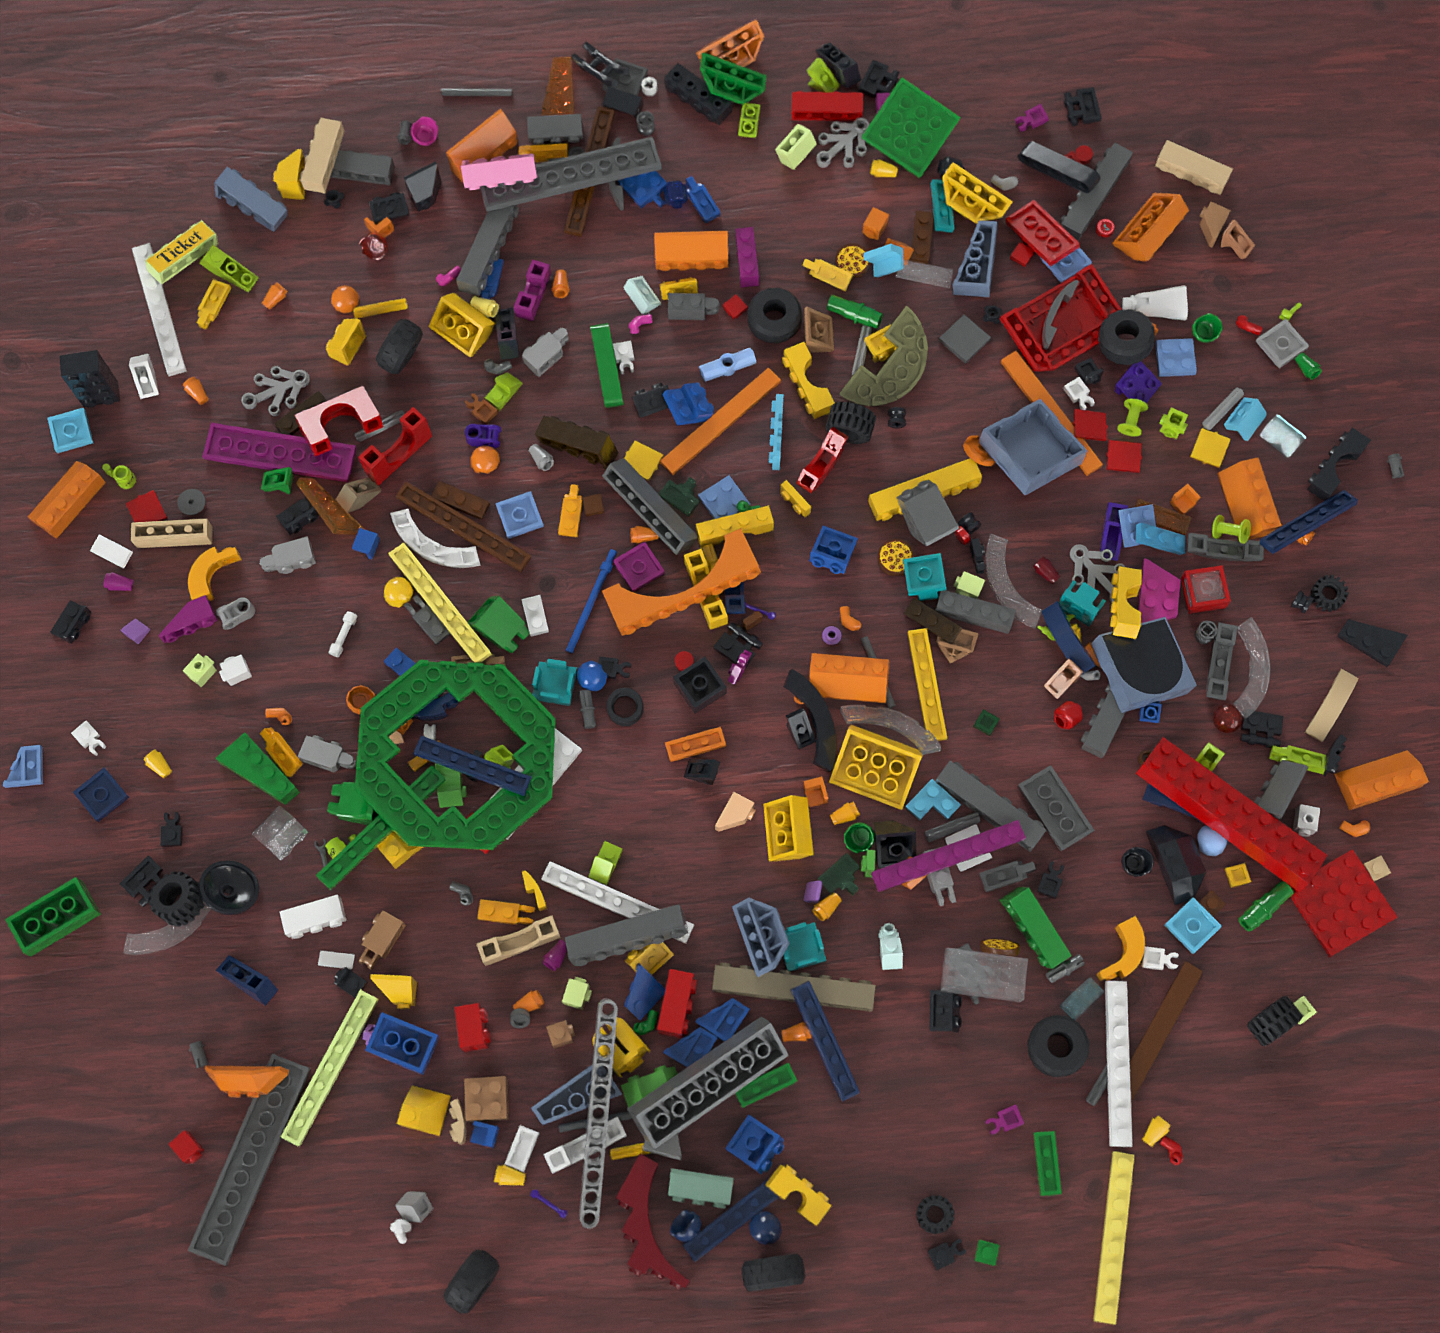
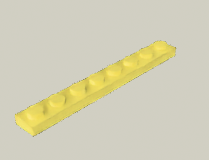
M402 543L388 553L473 663H481L492 655L405 543Z
M1115 1151L1112 1153L1094 1321L1116 1325L1134 1164L1133 1154Z

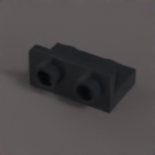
M395 192L390 194L389 197H375L372 201H369L375 224L380 223L386 217L389 220L410 216L404 193Z
M661 382L652 385L651 390L645 391V389L634 392L635 395L631 396L634 401L639 418L669 408L663 397V393L669 390L668 385H662Z
M307 495L276 517L287 533L292 535L300 532L308 523L315 522L321 514Z
M70 600L50 633L72 644L79 637L83 625L89 621L91 611L87 606H81Z
M930 990L929 1031L959 1033V1028L962 1025L960 1016L962 998L959 992L954 990Z

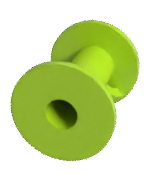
M1127 399L1124 401V406L1129 409L1126 423L1119 424L1117 430L1124 435L1139 436L1142 432L1136 426L1139 414L1146 411L1148 405L1138 399Z
M1217 515L1212 526L1214 539H1219L1222 533L1239 536V541L1242 544L1248 541L1251 532L1249 519L1243 520L1238 525L1226 523L1222 515Z

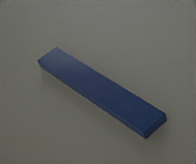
M1342 490L1260 539L1259 544L1274 554L1357 505L1358 499L1347 491Z
M422 735L413 752L415 756L525 796L532 779L529 775Z
M810 981L790 989L840 1101L843 1102L859 1094L858 1086Z
M769 1178L701 1230L694 1239L683 1244V1247L694 1262L779 1198L777 1194L765 1185Z

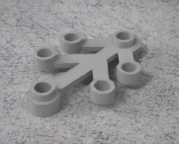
M858 118L854 123L833 122L831 124V132L833 134L820 133L818 142L821 145H826L828 142L838 143L828 152H819L817 154V164L820 167L829 166L831 158L845 147L843 164L847 168L854 165L852 140L858 136L856 154L860 157L865 156L867 147L861 137L870 125L865 118ZM841 130L851 131L848 134H839Z
M274 366L271 368V374L274 378L284 377L289 380L280 382L264 377L263 374H256L254 382L257 386L267 385L272 388L257 395L246 393L242 396L241 402L246 409H253L257 406L258 402L276 395L268 410L272 416H278L281 412L279 407L286 390L293 387L291 394L286 398L285 403L290 409L297 406V396L300 389L308 385L310 381L309 374L304 370H296L293 373L283 370L279 366ZM276 370L280 371L278 374H274ZM259 378H263L261 382H257ZM294 400L293 404H288L289 401ZM277 408V411L272 412V409Z
M1075 545L1070 550V558L1075 562L1072 581L1075 577L1081 578V582L1076 583L1075 586H1080L1084 581V577L1081 575L1082 565H1084L1088 569L1087 584L1095 589L1096 578L1109 592L1111 603L1114 601L1111 598L1114 586L1102 573L1116 574L1117 567L1125 566L1121 563L1115 566L1092 563L1090 559H1102L1104 562L1110 561L1113 554L1108 549L1102 552L1088 551L1084 545ZM1081 551L1083 556H1077L1076 552ZM1108 553L1110 558H1104L1103 554Z

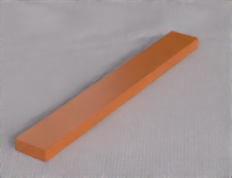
M1014 351L1001 359L1000 363L1029 401L1033 403L1041 399L1057 416L1059 422L1074 435V426L1018 352ZM1076 438L1087 450L1083 463L1079 467L1088 476L1101 468L1103 464L1083 438Z
M768 367L661 459L660 463L672 475L677 473L779 385L781 379Z

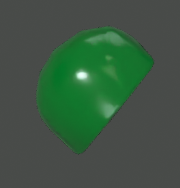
M1211 313L1200 316L1192 325L1194 337L1204 343L1217 339L1223 329L1222 321L1218 316Z
M863 822L852 824L844 834V843L847 849L854 853L869 850L875 842L873 829Z

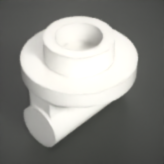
M398 1219L391 1224V1231L395 1232L401 1244L406 1243V1232L411 1230L412 1225L405 1219Z

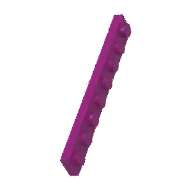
M1016 820L873 871L871 875L878 892L1023 841L1026 837L1019 821Z

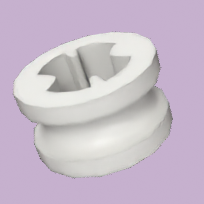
M651 77L642 80V92L647 96L654 95L657 92L656 80ZM650 84V86L652 85V88H646V85Z
M425 724L424 736L435 740L436 725L428 726V724Z

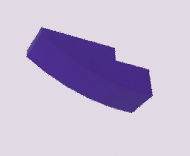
M1109 502L1105 514L1100 552L1108 549L1113 554L1111 560L1118 561L1122 543L1118 510L1127 509L1128 506ZM1108 553L1103 554L1104 558H1110Z

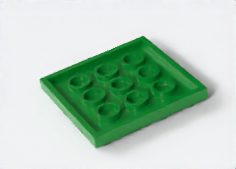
M901 77L861 139L920 179L961 117Z

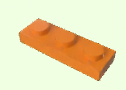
M721 727L665 742L670 762L726 747V742Z

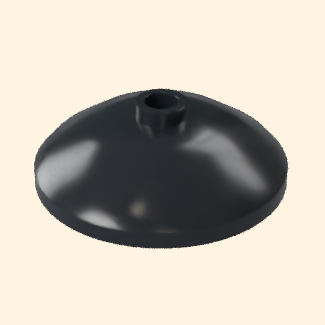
M219 861L208 866L202 873L199 880V893L204 903L212 910L221 914L236 915L249 910L255 904L259 895V883L255 874L245 865L235 861Z

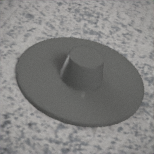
M197 489L185 490L178 497V508L186 515L198 514L205 506V496Z

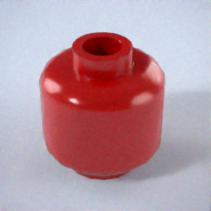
M1072 701L1064 702L1054 711V721L1060 728L1069 730L1083 719L1081 706Z

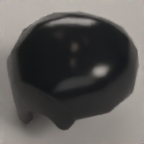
M1133 847L1124 853L1121 864L1123 870L1128 875L1141 877L1151 872L1154 859L1148 849Z

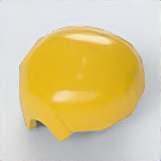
M395 577L387 582L383 595L385 601L390 606L399 608L411 600L414 590L412 584L406 578Z

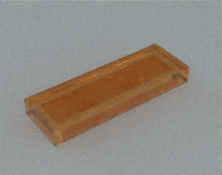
M1137 499L1135 507L1151 505L1152 503ZM1153 504L1157 527L1186 535L1192 517Z

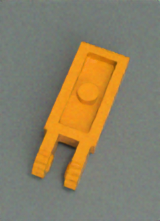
M480 899L477 919L514 925H531L533 919L518 918L519 911L533 913L535 912V907Z

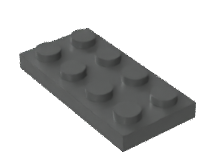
M1051 765L1017 786L1060 852L1095 831Z

